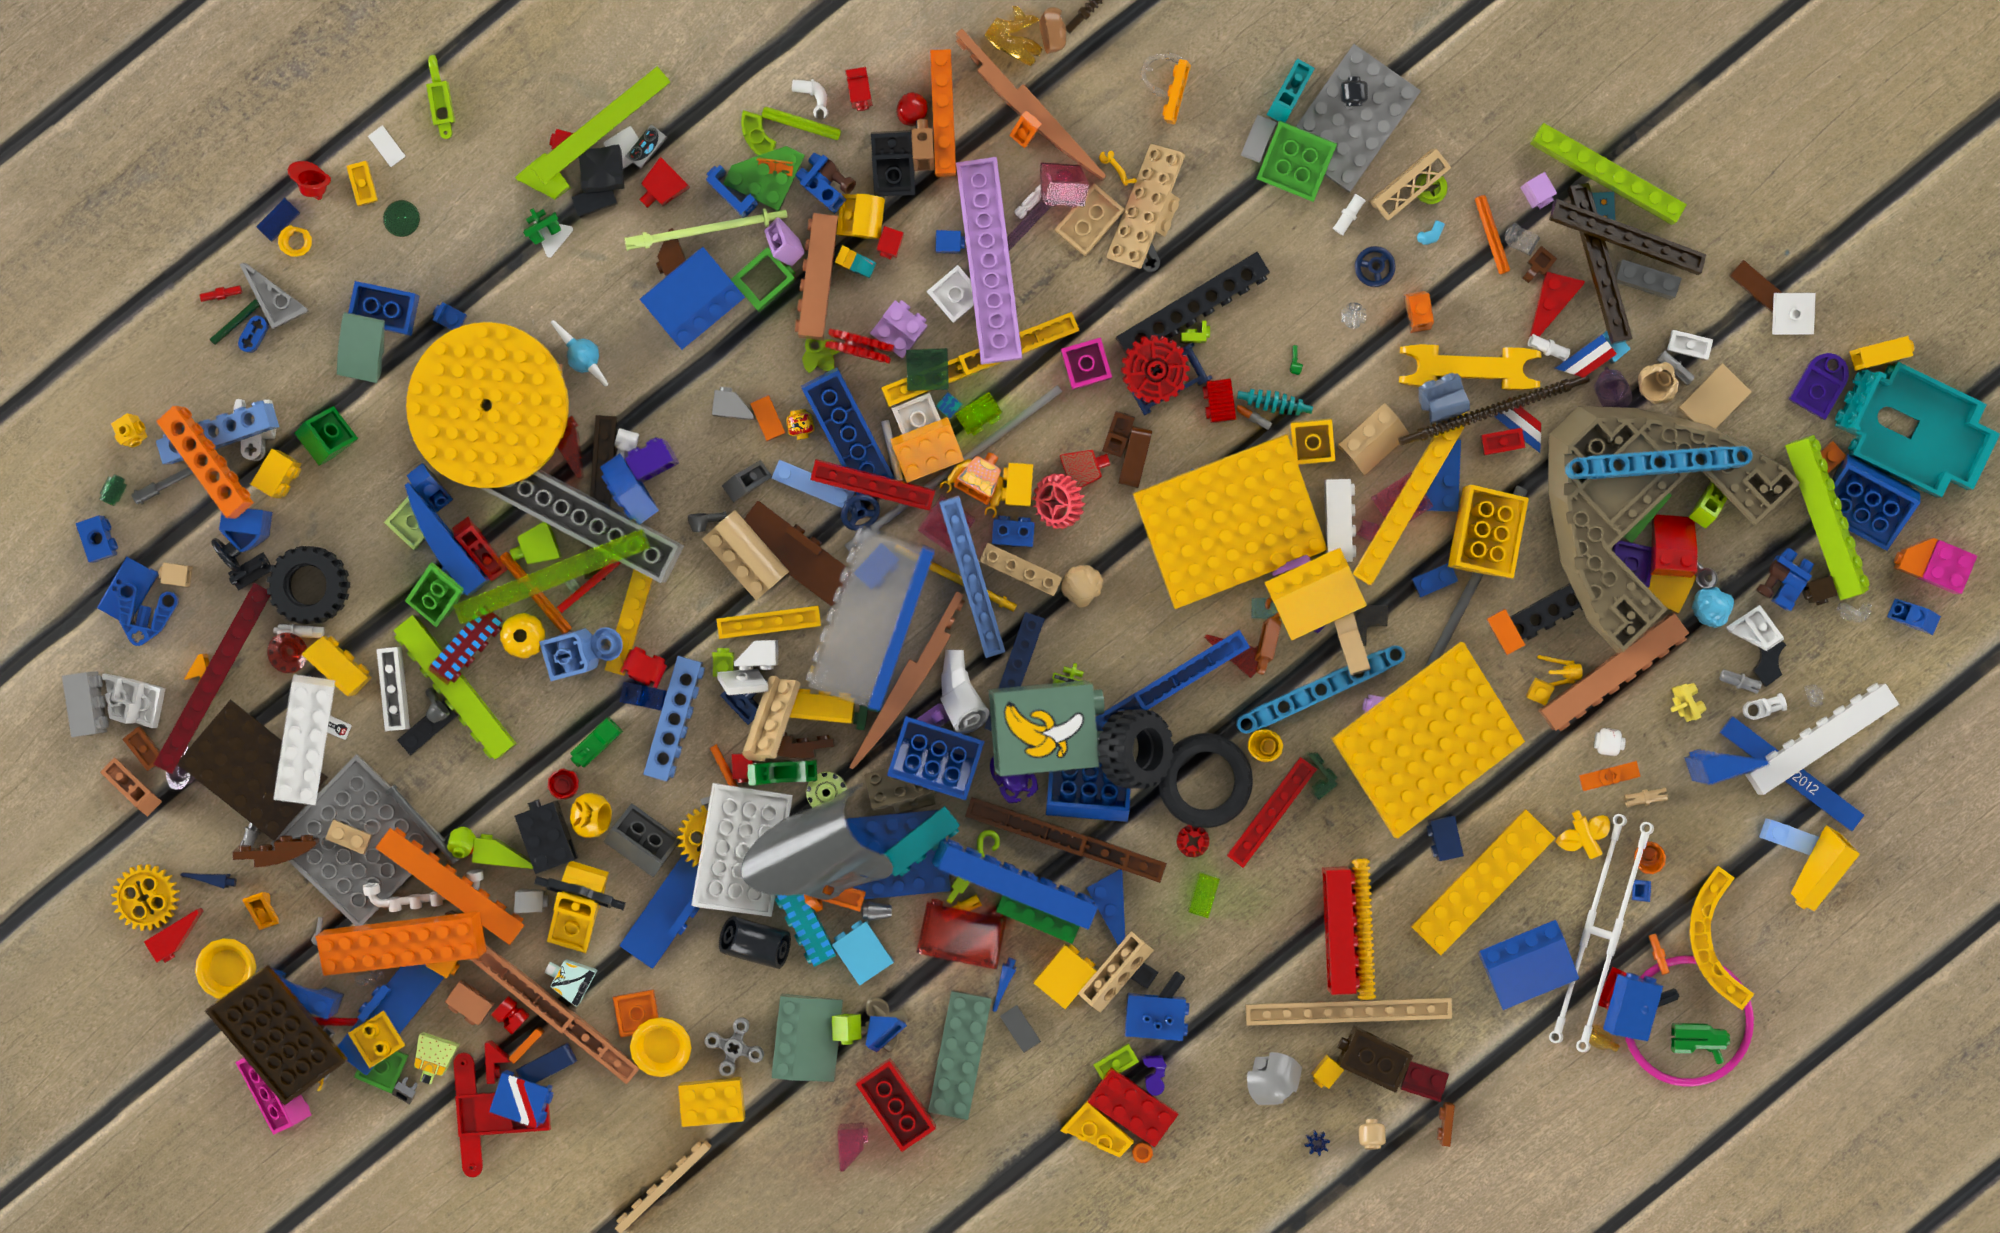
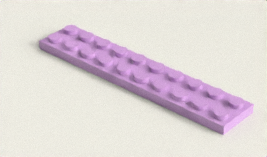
M997 157L956 162L981 364L1020 360L1023 357Z

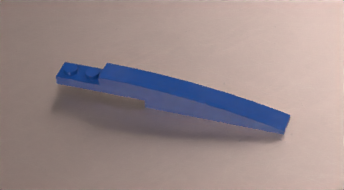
M1241 631L1234 632L1104 711V714L1096 716V731H1103L1102 727L1116 712L1120 710H1148L1250 648Z

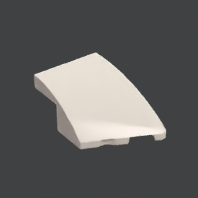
M102 674V680L106 682L107 693L105 697L108 703L110 719L125 724L137 723L149 728H158L166 688L120 676Z

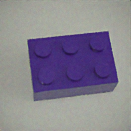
M655 437L646 442V447L642 449L637 447L628 452L629 456L625 460L636 480L644 483L679 464L668 441Z

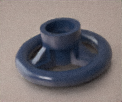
M1371 246L1362 250L1357 256L1355 272L1358 279L1365 285L1380 287L1387 284L1394 276L1396 269L1395 260L1392 254L1385 248ZM1378 252L1383 254L1381 257H1374L1370 261L1363 260L1369 253ZM1388 259L1390 266L1389 272L1386 275V277L1382 279L1380 273L1384 270V262ZM1373 263H1377L1379 265L1378 270L1373 269ZM1361 266L1368 268L1374 274L1375 281L1369 280L1363 275Z
M860 494L850 498L841 511V520L844 526L853 531H862L869 528L879 517V503L873 496L867 494ZM862 500L871 502L874 510L867 509ZM848 510L852 514L851 519L849 521L847 519ZM865 516L871 517L866 523L855 525L859 519Z

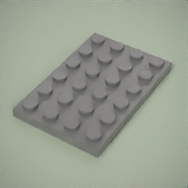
M1353 44L1296 127L1337 143L1325 176L1350 193L1421 90ZM1358 76L1361 77V81L1367 82L1368 99L1363 103V106H1346V103L1341 101V84L1344 81H1348V77Z

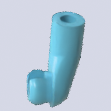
M1436 220L1431 231L1418 233L1417 241L1423 245H1429L1438 241L1445 224Z

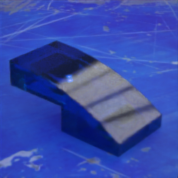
M624 682L620 702L662 711L667 690Z

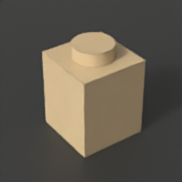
M163 563V567L161 566L159 569L160 583L190 587L193 566Z

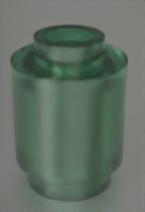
M116 474L113 477L108 476L100 491L101 496L99 499L115 506L116 502L120 501L127 487V484L124 483L125 479Z

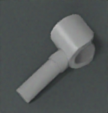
M318 917L317 928L311 940L316 946V936L321 933L323 917Z

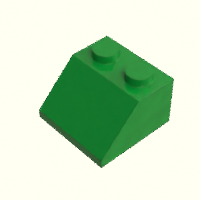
M334 406L305 421L294 433L319 466L333 459L358 440V437Z

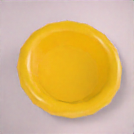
M222 938L210 942L201 950L196 960L195 973L198 983L209 995L220 999L254 975L257 966L254 955L246 945L235 939Z
M663 1017L649 1019L639 1025L632 1035L630 1043L632 1059L638 1068L646 1074L656 1077L672 1076L682 1070L690 1058L692 1049L690 1037L684 1027L672 1019Z

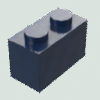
M1448 815L1428 820L1429 825L1426 826L1428 837H1432L1434 845L1431 846L1433 858L1437 857V860L1441 862L1464 856L1455 816Z

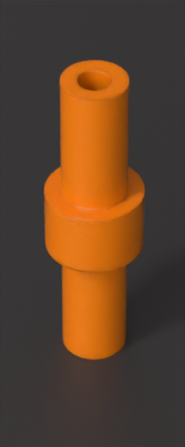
M1649 935L1648 937L1653 948L1652 955L1654 960L1658 962L1661 974H1669L1670 971L1665 960L1666 954L1664 949H1661L1657 935Z

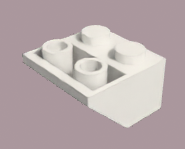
M778 640L754 641L734 662V666H739V670H753V666H760V670L774 669V665H779Z

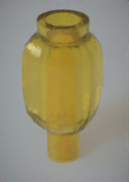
M1599 1025L1592 1026L1593 1029L1589 1043L1601 1050L1609 1048L1617 1052L1620 1045L1613 1041L1612 1035Z

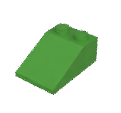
M431 562L405 602L437 628L450 616L458 604L464 588Z

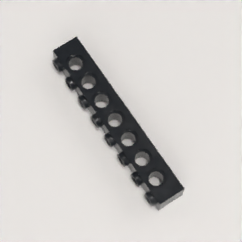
M1257 251L1116 336V340L1127 356L1126 350L1133 348L1132 343L1135 342V336L1138 334H1144L1148 339H1150L1151 335L1158 336V339L1161 336H1168L1170 339L1180 333L1178 329L1184 325L1188 328L1197 323L1196 318L1202 314L1204 317H1207L1215 312L1214 307L1221 304L1223 307L1233 301L1232 296L1237 293L1241 296L1248 292L1250 285L1256 282L1258 286L1268 279L1266 276L1269 275L1270 271ZM1243 270L1250 271L1252 279L1248 281L1242 279L1241 272ZM1225 281L1233 282L1234 290L1226 291L1223 283ZM1209 291L1214 292L1217 295V300L1214 302L1208 301L1206 293ZM1196 302L1199 305V311L1191 312L1188 309V304ZM1172 313H1179L1182 321L1179 323L1172 322L1170 318ZM1156 323L1162 324L1164 332L1161 334L1155 333L1153 325Z

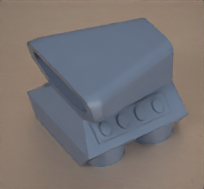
M1458 373L1447 374L1440 380H1431L1419 387V403L1422 410L1429 411L1431 427L1432 424L1443 423V420L1448 421L1449 418L1453 419L1470 410V402Z

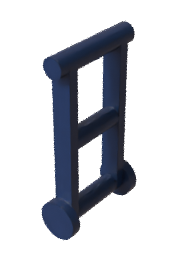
M1194 342L1182 348L1184 350L1182 355L1188 357L1198 377L1184 384V389L1195 383L1200 386L1213 379L1211 375H1206L1192 349L1195 347ZM1155 367V368L1152 369L1151 371H1153L1154 373H1155L1156 371L1159 372L1160 368H1159V367ZM1134 396L1144 416L1151 413V407L1157 405L1155 402L1147 404L1143 397L1138 399Z

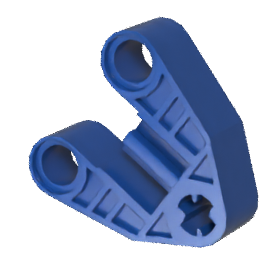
M126 582L117 589L119 622L129 641L135 646H140L163 631L179 604V597L172 591L160 595L151 628L148 627L152 607L139 605L136 623L132 624L138 589L135 584ZM130 586L132 588L133 594L131 597L123 595V587ZM166 595H171L174 598V604L171 607L166 606L163 602ZM141 631V635L144 634V639L138 642L135 640L137 638H134V634Z

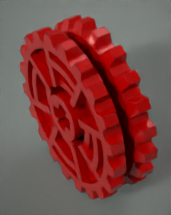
M829 329L828 334L832 338L845 342L827 341L825 343L826 348L890 364L891 358L874 350L891 352L894 349V345L840 330Z
M1151 335L1150 339L1144 336L1141 338L1140 343L1133 342V348L1126 350L1127 357L1122 358V362L1125 364L1121 368V372L1125 374L1122 379L1125 384H1129L1127 389L1131 393L1134 392V396L1138 399L1143 397V400L1148 403L1153 400L1155 404H1159L1162 399L1168 402L1170 401V396L1177 397V391L1185 388L1183 382L1188 381L1189 377L1186 375V372L1190 371V366L1186 365L1188 357L1182 355L1184 352L1182 347H1176L1177 343L1173 340L1168 341V338L1165 336H1161L1158 339L1156 335ZM1156 364H1159L1157 365V367L1160 368L1159 372L1156 371L1154 373L1153 371H1151V367H1155Z

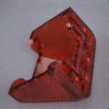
M932 898L931 902L927 901L916 950L917 953L997 969L1007 917H1003L1004 915L996 911L986 915L943 905L944 901Z

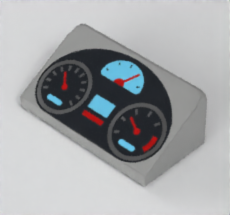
M650 125L625 157L642 169L667 139V136L653 125Z

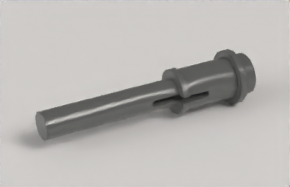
M187 467L156 484L153 482L138 491L134 490V493L131 494L137 505L140 503L143 505L144 501L159 495V491L194 473L190 467Z

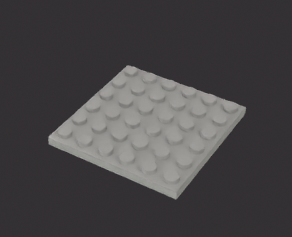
M358 754L317 794L316 805L308 804L277 837V839H280V836L291 835L293 839H301L302 835H313V838H319L317 845L299 857L289 860V862L355 926L364 925L380 908L370 901L369 896L364 895L363 885L379 883L380 893L377 894V897L379 899H388L412 875L375 848L390 828L395 830L398 827L407 834L405 836L407 840L412 842L414 839L424 847L421 850L427 854L430 851L434 853L438 849L391 795L386 794V791L391 786ZM423 818V820L431 827V829H432V830L439 836V838L444 842L446 839L443 838V837ZM334 819L372 835L365 854L358 853L325 839Z

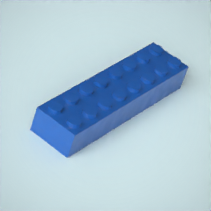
M948 839L947 842L940 841L931 862L938 869L1089 930L1098 906L1093 903L1094 899L1089 898L1090 896L1078 892L1076 895V892L1061 884L1059 887H1056L1057 884L1044 877H1041L1039 880L1034 873L1023 869L1022 872H1019L1020 869L1016 868V866L1004 862L1002 865L997 858L985 854V857H983L981 853L967 846L965 850L963 846L959 845L960 843Z

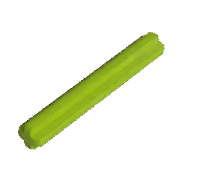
M764 107L762 111V117L830 139L839 140L841 130L773 108Z

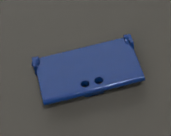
M126 556L97 608L119 620L117 589L121 584L131 582L138 589L135 616L139 605L142 604L154 581L159 577V572L152 568L149 569ZM125 586L122 589V593L125 597H131L133 590L130 586Z

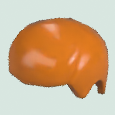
M1647 841L1638 868L1643 873L1655 874L1664 867L1666 855L1659 844ZM1637 847V849L1635 850L1634 860L1636 858L1639 847Z

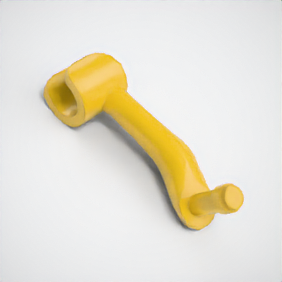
M1110 150L1108 152V157L1105 156L1104 151L1099 155V160L1102 163L1107 164L1110 162L1125 186L1128 183L1137 182L1135 178L1127 179L1124 169L1114 159L1113 151Z

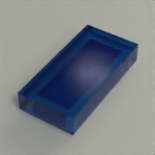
M284 198L256 227L273 242L280 232L301 212Z

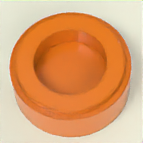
M1138 1142L1132 1149V1155L1137 1162L1147 1163L1153 1156V1150L1147 1142Z

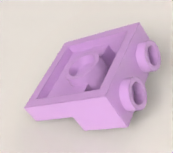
M895 300L870 334L879 341L894 345L893 352L903 359L928 326L925 324L927 320L919 313L913 315L908 311L911 307L901 300L898 303Z

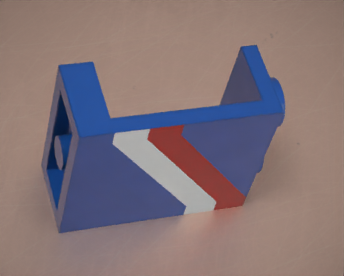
M509 1070L502 1072L489 1112L534 1128L538 1127L541 1123L543 1124L547 1117L546 1106L551 1103L554 1092H551L553 1086L548 1085L544 1087L513 1076L514 1072Z

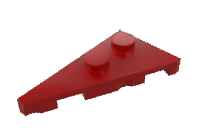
M1546 272L1530 336L1535 334L1540 337L1580 290L1585 281Z

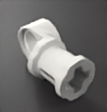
M1779 693L1773 698L1749 701L1745 703L1742 710L1746 718L1756 720L1770 716L1771 713L1779 710L1786 711L1787 703L1783 694ZM1752 704L1758 708V713L1755 716H1750L1748 713V707Z

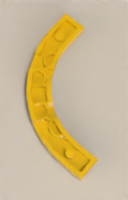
M1716 866L1701 887L1694 901L1689 927L1690 944L1697 966L1707 982L1725 999L1740 1010H1743L1754 993L1729 975L1716 957L1712 943L1711 921L1714 910L1723 893L1735 879L1721 867Z

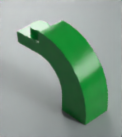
M817 760L749 764L747 772L749 785L817 781Z

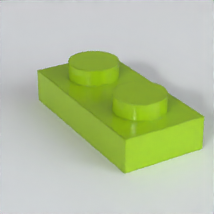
M1128 1043L1093 1065L1101 1079H1103L1111 1067L1121 1073L1137 1064L1139 1060Z

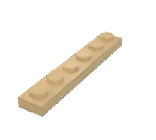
M707 1140L703 1143L700 1141L691 1148L693 1153L690 1156L686 1157L684 1155L676 1163L678 1167L673 1172L668 1170L661 1177L663 1181L658 1186L654 1184L646 1191L648 1196L645 1199L641 1200L639 1198L631 1206L633 1210L628 1215L624 1212L616 1220L618 1224L615 1229L619 1233L626 1230L692 1167L712 1145Z

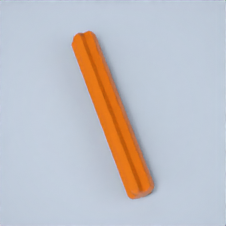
M1481 195L1475 198V203L1499 274H1505L1510 271V267L1485 195Z

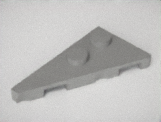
M247 263L239 264L272 329L309 312L305 306Z

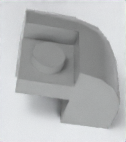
M1270 1052L1269 1056L1255 1057L1253 1070L1248 1071L1247 1074L1250 1096L1258 1105L1284 1103L1283 1100L1288 1098L1293 1092L1296 1093L1298 1089L1302 1066L1292 1057L1281 1053Z

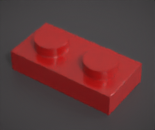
M1522 428L1480 435L1484 455L1526 448Z

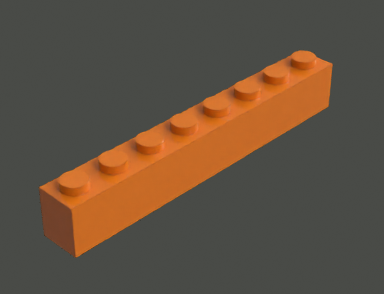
M398 827L395 830L390 828L375 847L377 850L464 913L479 911L482 926L511 945L525 926L522 923L524 919L516 913L511 915L505 911L507 906L498 900L494 903L489 899L490 894L482 888L479 891L472 887L474 882L463 876L462 879L455 874L457 870L449 864H446V866L440 864L438 856L431 851L429 854L421 850L424 846L413 839L412 842L405 838L407 834Z

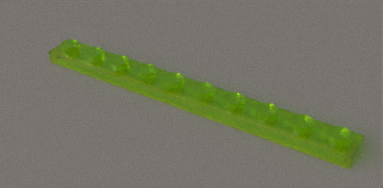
M639 529L453 606L460 624H465L651 547L644 529Z

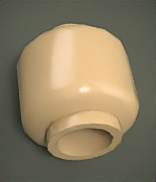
M1378 1119L1365 1120V1124L1359 1126V1143L1365 1146L1366 1150L1381 1149V1146L1386 1143L1385 1126L1378 1123Z

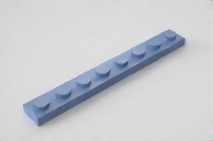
M956 496L940 501L939 504L985 657L988 658L1004 653V645L960 497Z

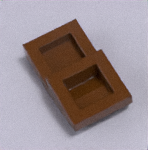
M1115 411L1102 449L1103 452L1122 457L1135 419L1134 416Z

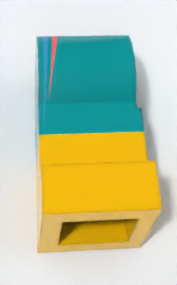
M843 245L835 260L836 265L867 278L871 277L877 264Z

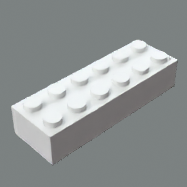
M293 674L274 800L316 805L335 680Z

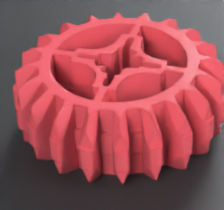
M1062 473L1051 474L1037 483L1038 488L1033 490L1036 494L1032 498L1036 501L1033 507L1038 509L1035 515H1041L1040 521H1046V526H1052L1053 529H1064L1074 525L1076 521L1081 519L1080 515L1084 512L1081 507L1085 503L1081 499L1085 495L1080 494L1079 491L1082 488L1076 487L1077 481H1071V476H1065Z

